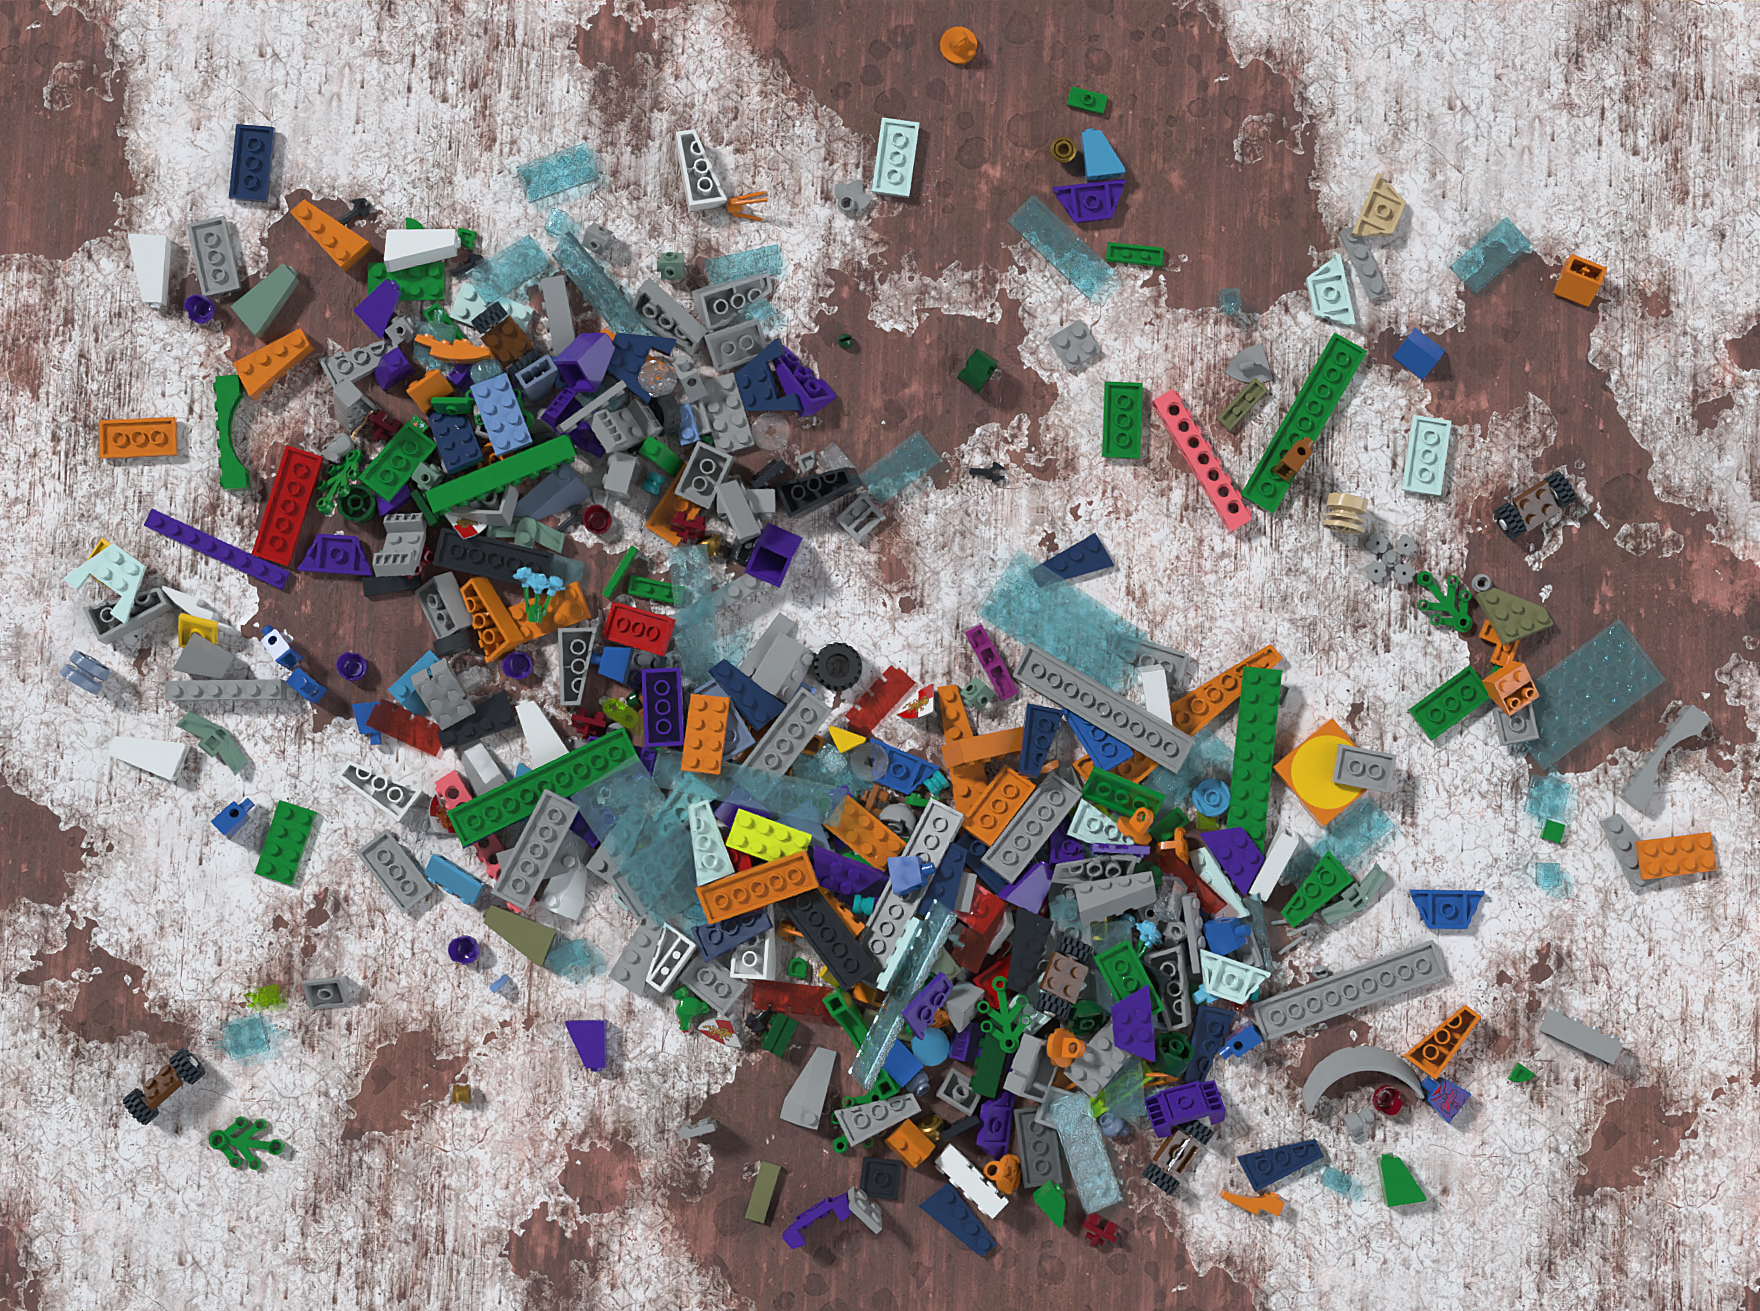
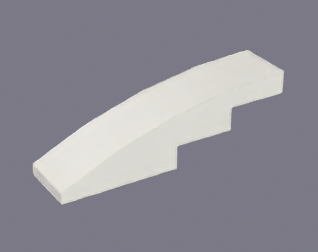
M162 586V590L190 615L212 621L217 620L218 613L201 608L204 600ZM218 622V630L232 634L234 627Z

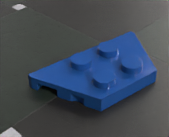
M872 737L870 739L873 780L906 795L914 791L940 767Z
M1409 889V894L1427 929H1467L1485 891Z

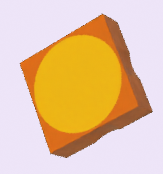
M1333 718L1325 721L1307 736L1304 742L1289 751L1272 766V771L1286 788L1296 795L1302 807L1319 827H1324L1368 790L1331 782L1338 744L1357 747Z

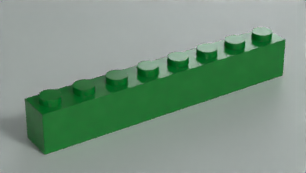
M565 434L425 491L433 513L443 516L450 513V509L454 507L459 509L468 506V502L471 500L480 501L486 498V494L491 492L493 494L504 491L503 487L511 485V487L517 486L525 478L531 480L539 477L540 472L556 470L557 465L562 463L564 465L575 462V458L579 457L571 435Z

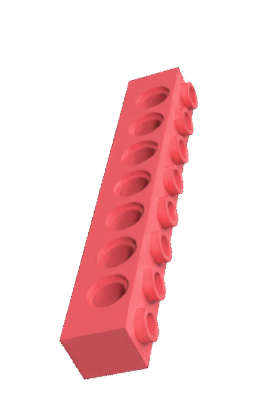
M1171 389L1154 399L1151 404L1229 533L1251 521L1252 518L1250 516H1252V513L1248 506L1242 504V497L1239 491L1233 489L1230 476L1222 471V463L1218 457L1213 456L1210 443L1202 438V430L1191 420L1193 416L1189 409H1185L1182 405V397L1178 392L1175 393ZM1169 408H1176L1178 410V415H1171L1169 413ZM1181 423L1186 424L1188 431H1180L1178 425ZM1195 440L1198 447L1191 448L1188 441ZM1205 456L1208 460L1207 464L1199 463L1198 457ZM1209 472L1216 473V481H1212L1209 479ZM1218 489H1225L1227 497H1221L1218 494ZM1228 505H1235L1237 513H1230Z
M457 770L451 771L434 782L437 786L435 787L437 794L440 798L444 797L447 802L445 806L448 811L474 799ZM454 788L459 791L456 799L450 797V791ZM497 833L487 837L489 839V846L487 848H483L480 841L473 845L477 850L475 854L481 863L484 862L487 866L486 872L491 879L494 878L497 882L501 874L499 862L493 864L490 858L494 853L507 849ZM535 895L532 898L529 906L538 901ZM508 901L506 902L511 912L520 913L524 910Z

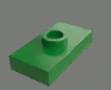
M1071 86L1066 106L1103 115L1108 95Z
M432 397L431 404L437 414L456 415L473 414L474 407L468 397Z

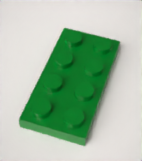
M430 262L393 272H387L385 263H368V295L385 279H394L401 287L399 290L402 292L399 302L445 301L444 262Z
M1104 382L1101 458L1140 459L1143 383Z
M407 421L362 472L358 480L389 504L409 481L420 462H425L438 445Z
M1468 665L1407 711L1427 738L1432 741L1490 697L1480 677L1471 665Z
M1093 766L1081 790V797L1129 817H1132L1139 808H1147L1153 813V821L1166 797L1162 793L1096 766ZM1145 814L1142 816V822L1145 820Z
M279 800L254 874L293 885L317 811Z
M1129 939L1093 956L1117 1002L1143 988L1144 985H1149L1152 1016L1165 1010Z

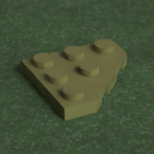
M1491 588L1475 596L1503 646L1547 629L1554 624L1544 607L1499 589Z

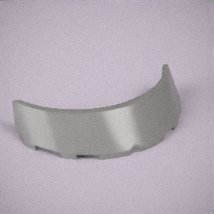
M1358 1045L1354 1048L1346 1047L1331 1053V1055L1314 1067L1302 1090L1304 1111L1307 1114H1312L1319 1097L1336 1080L1354 1072L1380 1071L1403 1080L1414 1089L1417 1098H1424L1416 1074L1401 1058L1387 1050L1366 1045Z

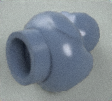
M920 1070L907 1083V1090L911 1093H916L918 1096L926 1094L931 1088L928 1084V1075Z
M1108 1112L1100 1118L1101 1131L1104 1136L1112 1138L1118 1134L1121 1137H1125L1129 1134V1123L1124 1122L1121 1116Z

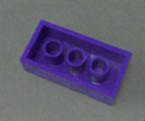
M682 668L641 669L645 747L684 746L685 724Z

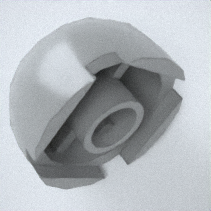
M903 803L886 806L878 818L879 821L901 839H909L916 828L915 814Z

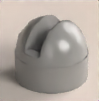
M1316 965L1312 970V975L1317 980L1327 978L1328 969L1324 965ZM1325 970V974L1317 976L1316 972Z

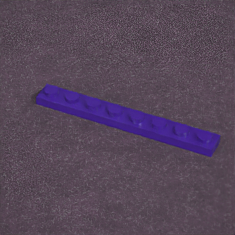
M153 508L144 523V526L282 590L291 574L289 571Z

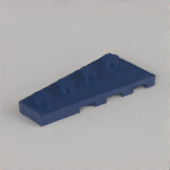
M1094 533L1029 570L1038 588L1115 565L1098 536Z

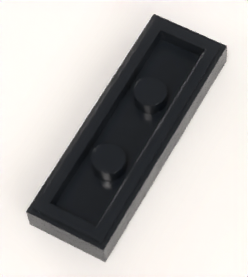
M420 573L417 576H413L410 580L406 579L405 575L376 577L375 575L362 578L364 597L419 589L422 586Z

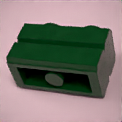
M780 1011L777 1015L773 1014L768 1023L771 1025L769 1032L764 1031L760 1042L763 1043L761 1048L782 1058L800 1021Z

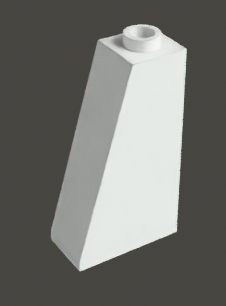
M455 229L387 230L384 254L387 272H393L457 256V249L461 248V239L457 237Z
M128 234L142 302L151 309L167 307L171 239L166 235Z
M531 699L520 701V705L516 706V710L535 769L569 753V749L538 703L531 701Z
M114 736L107 745V754L168 780L176 781L191 745Z
M1282 824L1279 825L1264 855L1265 859L1249 887L1250 896L1255 900L1261 901L1262 899L1267 901L1299 843L1298 832Z

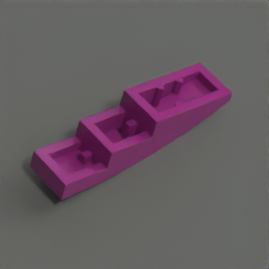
M978 623L965 630L964 633L1001 702L1017 694L1018 691L983 625Z

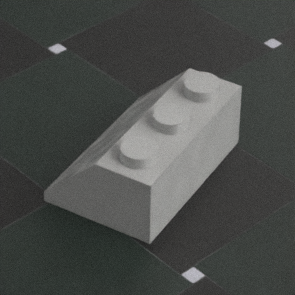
M737 480L715 486V491L740 544L762 535L760 531L763 529L759 518L754 519L752 512L755 510L751 501L746 502L744 495L747 493L743 484L738 485Z
M452 572L433 577L415 591L437 640L461 633L472 626V614L468 613L460 588Z
M779 632L751 680L769 694L788 704L817 654L784 633Z

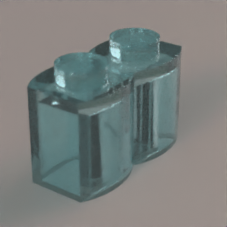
M584 936L547 954L556 974L562 973L563 976L573 972L572 968L577 965L581 968L590 964L589 959L593 958Z

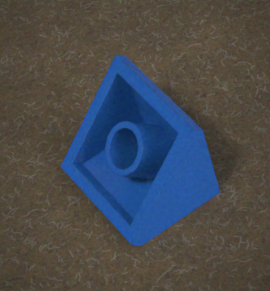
M1414 328L1392 358L1423 380L1439 361L1445 350L1417 328Z
M894 1038L875 1058L901 1087L905 1086L924 1067L897 1038Z

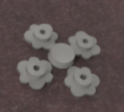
M1378 532L1376 535L1371 534L1369 541L1366 543L1367 548L1372 549L1374 554L1378 552L1384 554L1382 556L1383 562L1372 561L1371 564L1365 567L1367 578L1379 583L1382 577L1387 575L1386 571H1384L1386 566H1395L1396 572H1394L1393 576L1397 578L1399 584L1403 585L1406 582H1412V577L1416 571L1408 563L1404 565L1398 564V554L1409 556L1411 552H1415L1417 550V545L1414 543L1415 539L1403 534L1400 536V540L1395 542L1397 546L1396 552L1393 550L1386 551L1388 540L1381 532Z

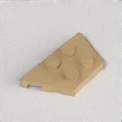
M1379 172L1374 178L1350 235L1352 237L1392 236L1402 214L1406 201L1401 195L1396 193L1395 188L1391 184L1388 185L1382 179L1383 175Z

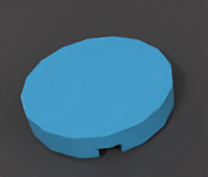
M1208 778L1202 780L1195 786L1192 792L1193 805L1204 816L1214 817L1221 815L1227 810L1229 799L1231 801L1229 788L1218 779Z
M927 1027L922 1041L914 1035L911 1041V1051L921 1064L935 1066L946 1059L950 1044L948 1037L943 1031L938 1028Z

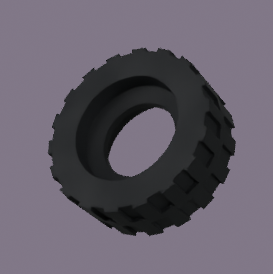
M671 393L652 395L648 404L654 416L663 427L659 436L676 434L680 429V406Z

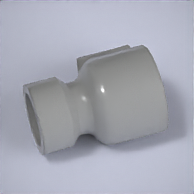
M1368 1107L1361 1109L1359 1113L1351 1112L1342 1117V1121L1353 1142L1365 1137L1364 1123L1374 1121V1117Z

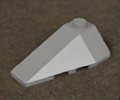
M769 272L693 290L692 295L702 322L707 330H711L728 324L731 319L743 313L746 308L753 303H757L772 292L773 289Z
M480 739L458 746L474 798L510 781Z
M1114 854L1056 864L1052 882L1074 885L1132 875L1137 857Z
M817 1047L787 1094L780 1115L781 1119L817 1130L837 1051Z

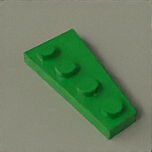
M1328 850L1280 914L1293 929L1349 885L1353 878Z

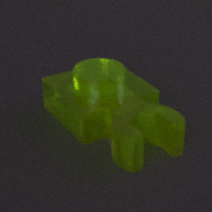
M278 984L257 988L258 994L254 992L245 994V997L251 996L254 999L253 1003L248 1004L247 1007H254L259 1002L261 1007L282 1003Z

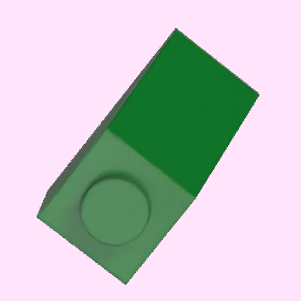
M1051 1179L1036 1190L1033 1196L1038 1206L1060 1229L1063 1227L1066 1202L1064 1197L1065 1191L1059 1183L1055 1184Z

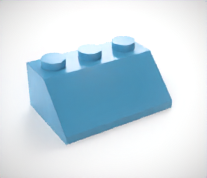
M429 650L388 689L417 719L428 708L413 687L411 676L427 668L430 679L433 678L430 666L440 661L441 658L437 657L436 653L432 650Z
M433 854L424 872L428 876L427 880L435 885L440 883L444 886L443 890L451 895L454 893L459 895V900L468 906L470 903L476 904L488 886L487 883L441 854Z

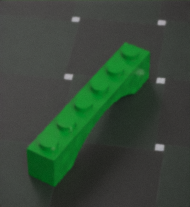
M238 374L215 376L216 382H213V390L217 396V401L214 402L215 411L218 412L216 429L219 431L217 447L221 453V457L218 458L219 468H222V476L219 479L220 486L227 492L251 490L249 470L238 458L232 440L234 414L239 403L244 398L243 383Z
M842 987L829 992L822 1001L831 1016L841 1025L857 1048L866 1066L871 1083L881 1101L898 1093L901 1086L875 1060L882 1052V1049L849 993H846Z

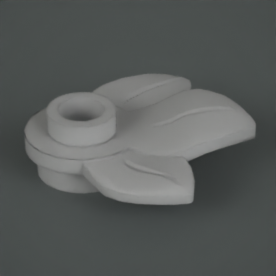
M861 180L853 181L848 186L839 181L835 187V196L838 199L837 207L844 214H850L855 209H864L871 201L872 197L870 195L863 194ZM845 202L850 203L848 208L843 206Z
M1163 909L1165 919L1160 921L1156 927L1166 936L1165 946H1176L1179 941L1187 938L1186 924L1180 921L1175 911Z

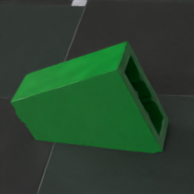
M648 436L639 450L640 455L645 461L673 478L677 476L685 463L667 446L651 436Z
M1393 1152L1381 1154L1382 1157L1376 1158L1384 1205L1392 1207L1427 1201L1426 1196L1399 1156L1393 1155Z

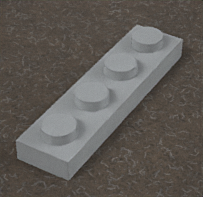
M1352 226L1340 231L1338 234L1370 302L1386 295L1388 291L1363 237L1350 236L1354 228Z
M1188 893L1182 896L1194 974L1202 972L1200 950H1204L1205 938L1202 936L1201 928L1203 922L1199 915L1200 901L1196 893Z

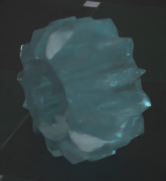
M490 358L474 364L470 370V375L473 382L477 384L499 376L504 371L497 359L493 360Z

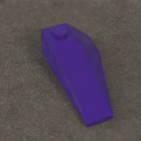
M783 345L785 356L772 360L786 396L792 393L798 394L802 410H795V412L800 417L813 415L835 400L837 396L822 378L818 380L811 374L813 370L809 367H803L798 362L799 358Z

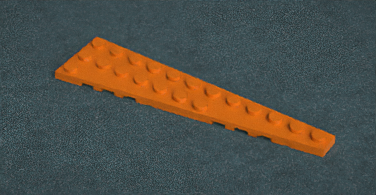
M1269 644L1171 703L1172 725L1192 737L1240 696L1243 666L1271 669L1283 657ZM1129 746L1134 753V757L1109 772L1138 784L1160 764ZM1088 754L1071 764L1085 781L1093 766H1095Z
M957 685L937 687L946 744L973 737ZM979 761L974 762L975 765L963 768V765L949 768L955 809L964 815L968 813L989 785L983 765ZM961 827L959 828L960 838L967 832ZM965 865V867H964L965 872L974 874V873ZM978 877L976 878V883H978L984 889H986L991 894L1000 899L986 884H984ZM1007 902L1008 904H1010L1011 910H1016L1017 907H1019L1013 903Z

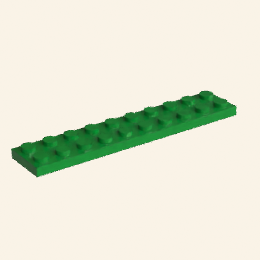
M1333 333L1242 490L1241 497L1270 514H1274L1296 474L1286 482L1272 470L1298 440L1302 441L1305 437H1308L1315 443L1367 350L1339 334Z
M1243 666L1230 786L1231 801L1229 799L1226 829L1241 826L1263 855L1282 670Z
M621 727L447 811V815L462 846L465 847L531 815L545 788L566 798L640 762L624 727Z

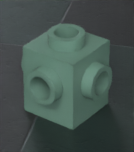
M661 253L660 261H657V272H661V279H684V253Z
M420 462L410 478L418 483L417 486L421 490L428 491L442 485V479L445 475L440 472L441 468L437 465Z
M976 676L960 693L965 698L963 702L971 709L975 707L979 711L995 695Z

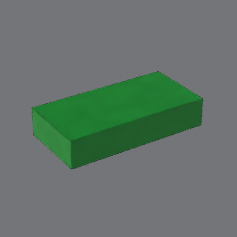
M1176 806L1151 827L1148 832L1157 843L1165 842L1175 834L1176 828L1185 826L1190 820Z

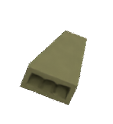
M494 904L490 908L487 907L483 914V918H485L484 924L537 966H544L558 930Z

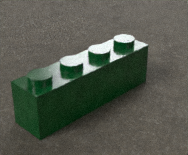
M992 1017L985 1019L991 1021L993 1027L1004 1034L1003 1026ZM984 1023V1029L989 1030L990 1024ZM987 1032L984 1038H980L978 1049H981L980 1056L975 1058L973 1068H976L975 1076L971 1075L968 1087H972V1093L995 1098L1006 1052L1001 1049L1000 1041Z

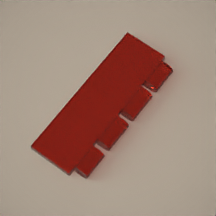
M890 665L882 674L887 679L886 682L878 678L869 688L874 695L871 696L865 692L856 702L861 709L858 710L852 706L844 715L849 720L847 724L860 736L866 738L916 683L900 667L896 670Z
M383 698L379 705H374L365 725L432 756H437L441 747L437 734L440 727L437 723L433 722L430 728H427L430 720L417 714L410 720L412 712L400 706H397L395 712H392L395 704Z
M1171 849L1158 860L1160 862L1158 867L1167 876L1171 873L1173 876L1170 879L1181 890L1186 887V894L1196 893L1197 898L1201 901L1200 908L1208 915L1211 913L1215 915L1228 904Z
M988 892L987 895L978 894L974 906L980 908L978 912L971 909L966 920V924L972 926V928L963 927L958 938V942L963 943L964 946L955 945L950 956L957 960V965L976 974L978 973L1009 904L1008 901Z
M755 979L752 1002H755L754 1009L768 1011L769 1004H772V1011L787 1013L788 1006H792L791 1013L807 1015V1008L811 1009V1016L824 1017L825 1010L828 1011L822 1000L831 992L832 988Z

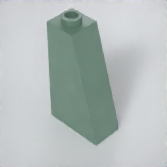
M284 263L281 264L230 306L258 339L264 335L300 282L296 278L298 273L292 266L287 267Z

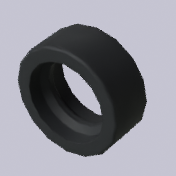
M468 632L449 635L433 642L437 657L454 655L472 648Z

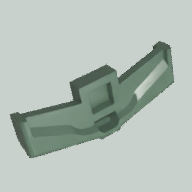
M530 517L512 518L510 526L488 525L486 538L515 537V545L534 548L536 541L562 554L565 534Z
M191 711L176 724V727L201 738L202 740L198 743V746L210 757L213 758L219 753L234 776L248 763V759L230 736V732L223 726H219Z
M1375 863L1374 867L1359 885L1353 880L1338 892L1341 899L1321 909H1317L1316 912L1327 926L1355 912H1359L1388 878L1380 865Z

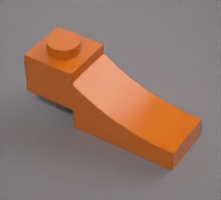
M1222 1188L1219 1194L1221 1198L1255 1215H1258L1261 1208L1278 1217L1285 1204L1280 1199L1281 1195L1270 1191V1194L1264 1191L1263 1195L1249 1196L1230 1192Z

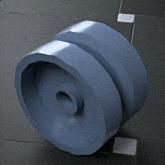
M74 650L70 660L77 667L65 664L60 674L82 689L97 695L102 688V684L94 677L100 680H107L112 671L97 659Z

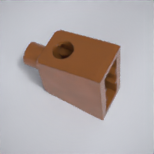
M1305 437L1302 441L1298 440L1272 471L1288 482L1313 453L1311 448L1314 442L1308 437Z

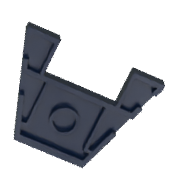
M616 333L612 342L615 349L606 372L618 382L623 380L629 392L639 397L648 406L655 388L641 383L637 379L650 351L654 350L670 357L677 339Z
M777 338L734 375L745 411L802 410L797 393L779 398L769 362L785 356L781 339Z

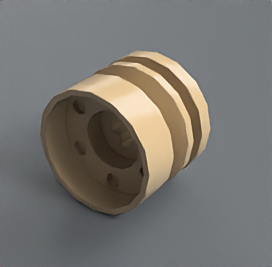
M1329 493L1326 507L1334 512L1324 514V517L1329 520H1324L1322 526L1340 534H1361L1363 528L1359 525H1363L1364 520L1357 517V515L1366 514L1368 500L1350 494Z

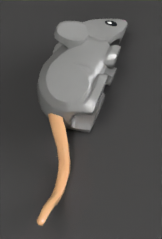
M373 411L367 414L363 422L354 430L351 437L343 432L333 439L334 442L327 443L325 445L327 449L318 455L324 457V461L340 464L343 461L342 457L347 456L351 450H354L356 434L367 422V417Z

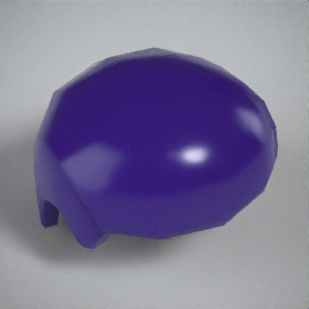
M191 295L184 304V309L189 315L188 318L195 323H208L214 317V303L205 295Z
M517 650L506 655L502 661V669L507 677L520 680L528 677L532 672L533 661L526 652Z
M345 652L338 657L336 662L337 672L348 681L362 679L368 669L366 660L359 653Z
M462 935L450 942L448 954L453 962L467 965L473 963L478 958L480 945L475 938Z

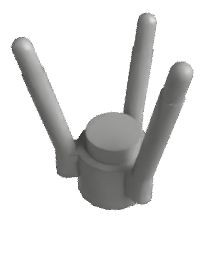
M1313 916L1299 923L1298 929L1287 933L1288 937L1299 932L1303 935L1278 952L1279 955H1282L1305 938L1312 936L1313 932L1318 930ZM1285 919L1272 921L1271 924H1286L1287 921Z

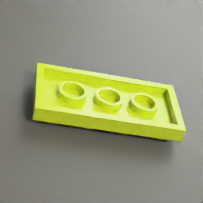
M738 809L725 846L766 861H772L804 849L807 851L812 835Z

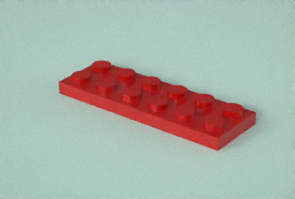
M286 445L251 553L252 555L290 566L324 457Z

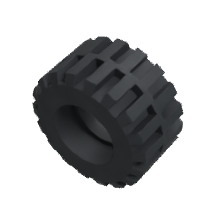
M834 642L833 644H827L816 655L814 671L822 686L838 692L852 688L859 681L862 673V661L859 653L851 645ZM834 656H843L849 662V672L842 678H834L827 671V663Z

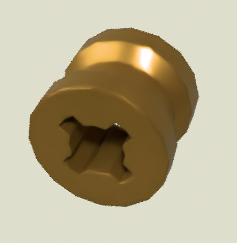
M454 1084L452 1093L453 1104H458L459 1102L470 1104V1084L465 1086Z

